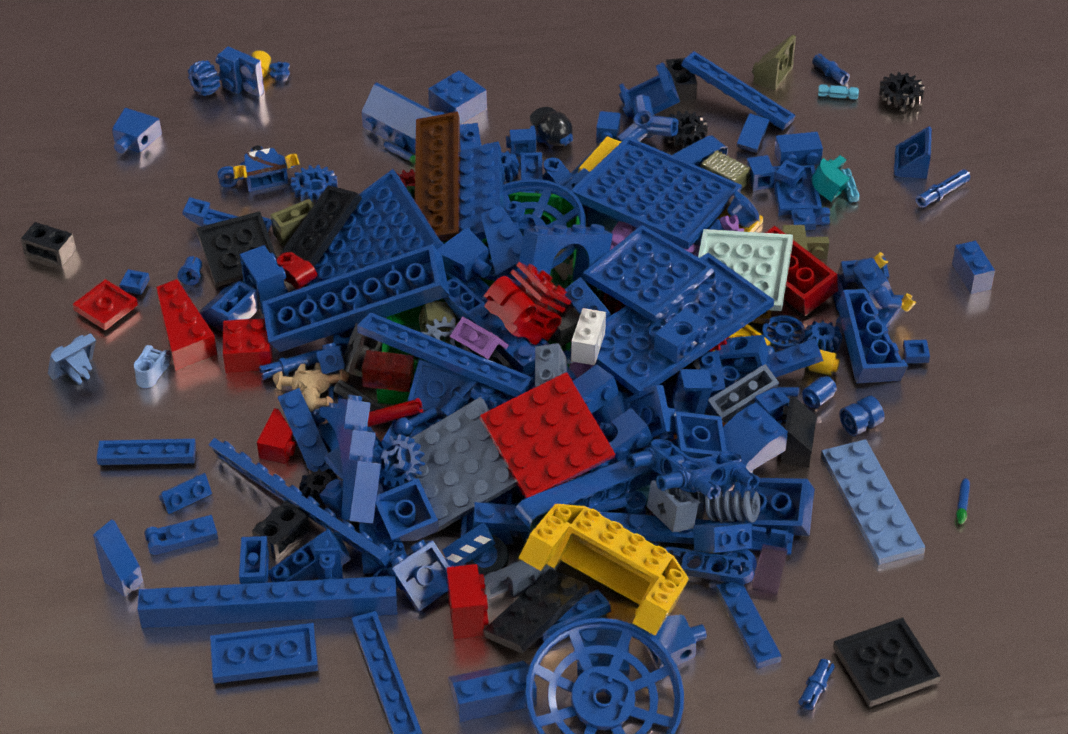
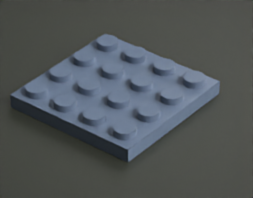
M481 397L412 437L415 439L414 442L421 445L418 451L425 453L420 458V461L425 462L424 466L419 467L422 475L416 474L415 478H419L438 519V531L473 512L475 502L488 503L518 485L480 420V415L489 411L484 399Z

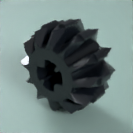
M318 468L316 472L309 470L308 475H302L299 490L303 493V497L306 499L308 496L312 497L319 503V507L322 508L325 504L319 494L326 488L329 482L338 479L335 473L331 474L329 469L322 471Z

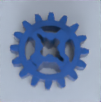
M309 165L307 170L300 168L301 173L295 172V177L291 178L292 193H294L295 198L300 197L301 202L306 199H310L312 202L313 200L317 201L328 185L338 187L337 176H334V171L328 172V167L320 169V165H317L316 168H312Z
M400 434L397 438L390 436L389 443L382 441L383 449H376L379 457L373 458V461L381 464L379 480L384 481V485L392 486L393 488L415 480L416 474L422 475L419 467L425 465V462L420 461V458L425 455L424 452L418 451L421 445L414 442L415 439Z

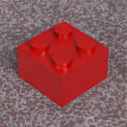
M265 318L223 321V359L226 373L259 371V366L272 363V345L268 342Z
M477 564L447 567L448 600L454 639L484 636V626L489 625L487 595L484 592V574L478 573Z

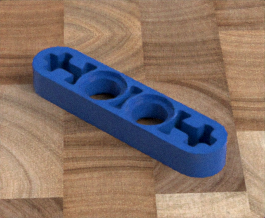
M677 547L665 548L668 553L676 558L679 564L682 562L680 566L687 576L728 583L734 582L740 585L748 584L754 578L755 572L752 563L747 559ZM698 559L701 563L696 568L688 567L689 561ZM716 563L725 565L724 569L720 572L711 570ZM743 568H746L747 572H743L742 575L738 574Z

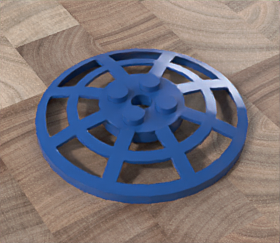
M538 179L513 181L502 185L503 207L510 202L509 194L524 191H542L539 202H522L525 210L534 209L532 215L524 214L521 220L514 222L522 235H524L525 229L534 228L536 225L553 228L554 225L567 227L566 223L576 216L579 217L580 225L586 227V217L582 203L568 188L558 183ZM551 193L566 199L574 209L563 216L556 208L547 205ZM543 212H547L556 220L545 225L540 217ZM575 244L562 248L566 250L553 260L551 269L562 263L576 249ZM489 259V266L493 269L484 279L496 281L493 263ZM512 274L504 275L516 281Z
M592 618L571 623L557 630L541 645L528 670L525 700L531 723L537 734H545L542 727L556 723L563 734H575L563 721L575 716L587 725L584 734H595L596 730H611L613 734H625L621 725L626 722L629 716L645 721L635 734H646L652 724L668 727L666 734H675L684 709V689L676 663L656 638L631 623L617 619ZM603 629L617 631L622 634L617 647L606 645L584 647L579 632ZM569 637L574 652L565 657L554 672L541 666L540 663L549 650L561 640ZM631 638L639 640L650 648L664 666L650 673L640 660L626 652ZM605 654L611 655L613 658L609 667H593L588 656ZM578 660L583 673L577 680L572 682L562 677L561 675L565 669ZM624 660L633 666L642 677L630 682L619 671L622 661ZM535 675L549 682L548 704L551 713L538 717L534 710L532 697ZM668 676L672 682L674 692V712L672 717L657 713L658 694L655 683ZM557 687L571 693L572 706L558 710L556 704ZM647 687L649 693V711L634 706L635 692ZM600 692L606 693L610 698V702L607 704L598 702L596 694Z

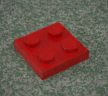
M106 279L73 303L74 311L105 331L138 306L135 297Z

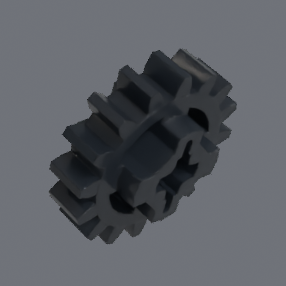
M900 72L897 75L890 73L889 77L884 76L883 81H880L879 95L882 96V101L888 100L887 105L893 103L895 108L898 106L906 108V105L914 107V103L920 104V100L923 99L925 86L921 84L922 80H916L915 75L909 77V73L902 75Z
M688 110L684 114H681L680 111H677V115L669 114V117L677 118L679 122L678 132L676 136L663 137L668 138V143L674 142V146L680 144L685 148L686 145H692L708 135L707 120H703L702 115L697 117L696 112L688 113Z

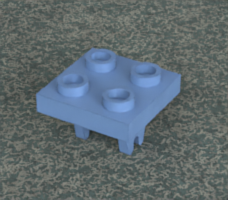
M91 333L86 336H78L71 342L72 344L66 347L60 346L51 353L48 375L52 381L64 374L69 375L78 385L82 384L80 377H84L86 381L90 380L88 372L92 370V366L89 361L93 358L96 343Z

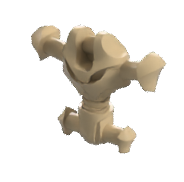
M315 363V370L306 371V364H300L293 377L283 376L282 371L273 375V381L279 390L283 386H291L293 390L300 388L310 412L320 408V406L326 407L329 406V403H333V399L329 396L319 399V394L326 391L330 384H335L339 380L347 382L349 379V373L344 369L339 370L338 374H323L320 363Z

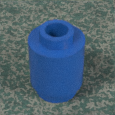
M828 376L819 377L802 391L804 403L814 409L819 408L834 396L837 390L836 383Z

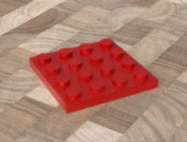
M567 372L480 415L481 422L525 498L561 485L615 457V452Z

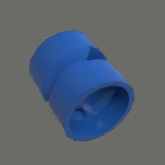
M873 396L862 398L856 404L852 403L839 411L840 422L844 430L852 437L866 432V427L872 429L882 424L885 419L881 404Z

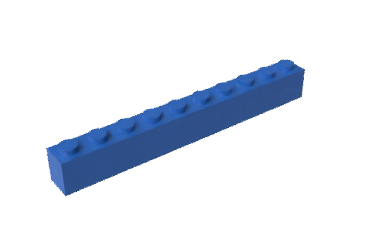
M396 576L139 589L137 610L141 628L356 617L376 611L378 616L398 615Z

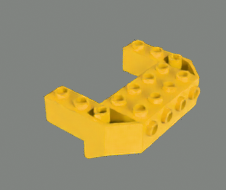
M555 504L531 532L518 558L542 571L546 564L555 568L560 561H563L636 602L639 606L632 623L656 636L666 618L671 614L689 580L676 558L668 553L665 548L655 546L646 541L642 535L630 532L623 528L620 523L611 521L602 516L597 510L589 509L586 506Z

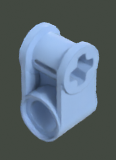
M151 345L145 346L139 358L134 362L136 383L139 387L151 388L157 383L160 376L170 365L171 351L157 350Z

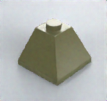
M795 35L788 37L766 53L759 62L754 64L752 68V74H754L753 83L772 90L778 88L793 68Z

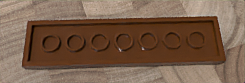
M458 112L416 119L415 202L441 242L448 241L459 234L460 117Z

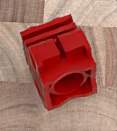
M518 262L516 266L524 274L514 269L510 273L519 282L507 276L497 279L484 294V297L488 299L484 307L490 313L497 315L512 335L526 337L530 343L537 345L542 338L549 340L561 325L562 318L551 307L564 312L565 308L557 300L567 305L572 301L565 296L567 291L560 285L556 287L551 282L552 277L544 270L538 272L537 268L532 264L526 266Z

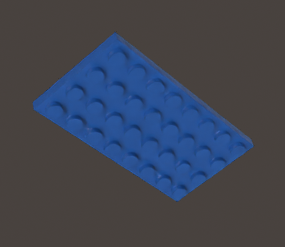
M706 253L700 259L714 266L713 274L656 322L628 306L606 319L605 335L595 364L614 376V379L632 393L640 396L642 391L661 384L680 371V369H683L774 306V299L713 255ZM686 308L707 320L708 335L706 340L702 344H698L687 357H683L678 363H675L654 350L655 333Z

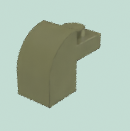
M805 225L782 226V231L785 234L793 235V240L816 258H828L829 237H806Z

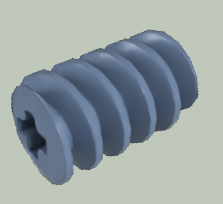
M727 490L725 497H723L721 491L715 499H708L705 496L707 516L711 521L719 519L721 522H725L728 519L730 522H735L736 520L745 522L747 520L753 523L757 520L760 512L759 494L756 491L754 497L751 498L750 492L745 491L744 498H742L741 492L737 490L734 497H732L731 491Z

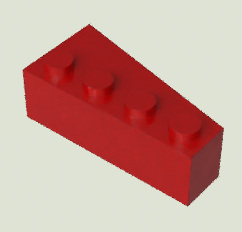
M178 279L157 286L159 305L175 371L217 355L215 335Z

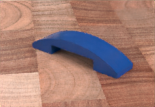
M189 197L182 212L183 216L199 226L238 217L210 209L209 202ZM262 217L269 233L272 226L271 219Z

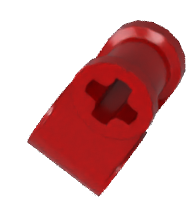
M292 252L283 253L276 259L277 265L279 267L282 266L285 271L286 279L284 281L293 285L296 289H301L317 277V272L313 265Z

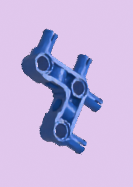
M655 439L652 440L651 446L646 447L644 451L628 454L626 458L627 465L631 469L648 466L660 474L656 479V484L661 491L679 488L685 492H701L708 499H715L719 496L720 486L739 482L751 490V488L754 489L759 484V477L747 470L742 462V455L734 451H723L698 459L687 456L680 451V448L668 440Z

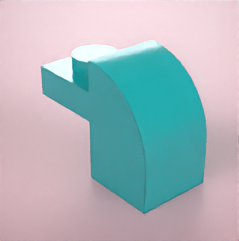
M841 155L829 161L823 158L811 179L814 188L830 202L843 192L850 180L847 175L840 171L847 161Z

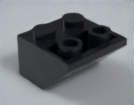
M790 396L789 406L784 405L782 420H786V422L782 421L781 426L788 433L786 450L781 453V464L810 468L817 416L793 396Z

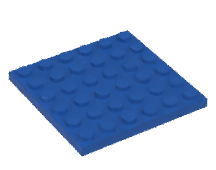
M626 137L571 191L578 197L582 205L591 207L599 213L607 214L620 222H625L636 228L643 225L679 247L688 250L703 234V229H707L732 202L734 192H741L742 185L635 139Z
M394 169L359 194L362 197L361 201L315 265L317 277L309 282L308 286L431 244L436 249L443 245Z

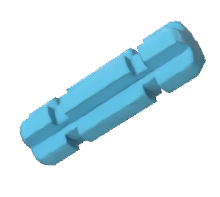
M821 84L818 88V96L827 97V95H830V98L846 99V97H849V99L857 100L859 88L850 87V89H847L846 86L831 85V87H828V85Z
M848 168L841 169L840 171L850 178L844 188L848 201L850 203L858 202L860 194L851 170Z

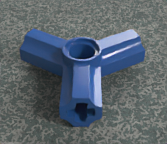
M643 94L638 95L632 101L635 114L634 123L618 135L616 139L622 142L626 137H630L640 142L643 138H651L654 135L673 137L678 132L679 122L677 118L654 116L650 97Z

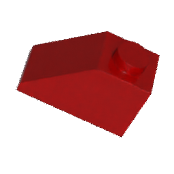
M274 408L257 441L258 456L260 459L286 464L289 457L295 453L296 442L293 440L292 430L279 409Z

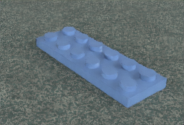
M867 440L821 450V458L877 564L881 565L923 554L925 552V545Z

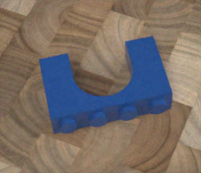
M592 224L591 227L572 225V228L562 225H554L553 228L536 225L534 228L524 230L519 262L526 266L532 264L537 268L538 272L544 270L550 275L552 263L557 253L565 246L575 244L576 260L572 280L576 281L579 277L583 279V272L610 251L613 234L604 230L605 227L598 224ZM583 280L588 285V287H595L587 281Z

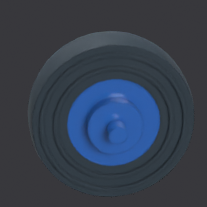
M494 535L492 537L495 544L465 564H477L478 573L484 574V576L490 572L507 567L509 562V552L506 545L500 538Z

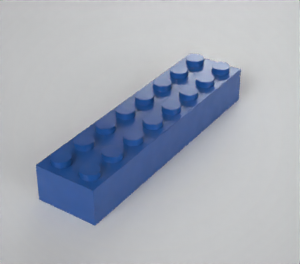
M431 244L262 301L268 342L279 352H283L352 329L356 323L359 324L370 312L385 318L448 297L450 293L442 255Z

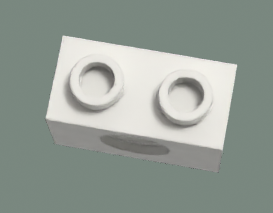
M582 309L572 338L571 361L595 365L605 335L606 312Z

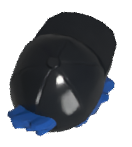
M546 106L536 109L530 115V123L532 126H535L536 141L538 143H546L551 148L553 146H566L573 141V126L564 113Z

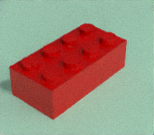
M773 226L771 229L765 232L774 234H785L776 226ZM793 240L784 300L806 316L838 291V277L836 272Z

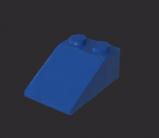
M756 402L738 412L723 426L726 451H734L741 454L742 462L749 471L756 469L786 450L788 431Z
M759 478L758 486L754 489L751 488V490L741 483L735 482L734 495L737 490L741 492L742 498H744L745 491L750 492L751 498L754 497L756 491L759 494L760 512L752 526L766 528V531H771V529L789 530V533H794L795 536H810L815 489L808 479Z

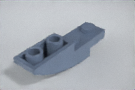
M521 560L511 563L509 566L498 571L488 573L484 576V592L487 595V600L507 591L511 593L513 598L524 593L549 569L555 570L562 561L555 568L546 564L542 571Z

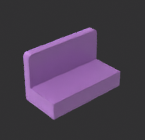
M463 316L450 335L452 339L486 359L490 358L497 345L504 349H507L509 346L496 335Z

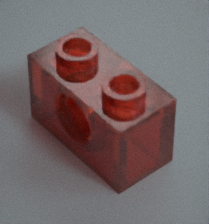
M366 350L362 365L363 387L410 392L414 379V356Z

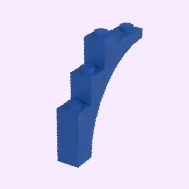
M348 395V399H339L338 404L329 403V407L320 406L319 416L325 418L332 425L340 447L343 471L341 519L373 523L381 464L372 463L376 433L367 432L370 402H363L362 396Z

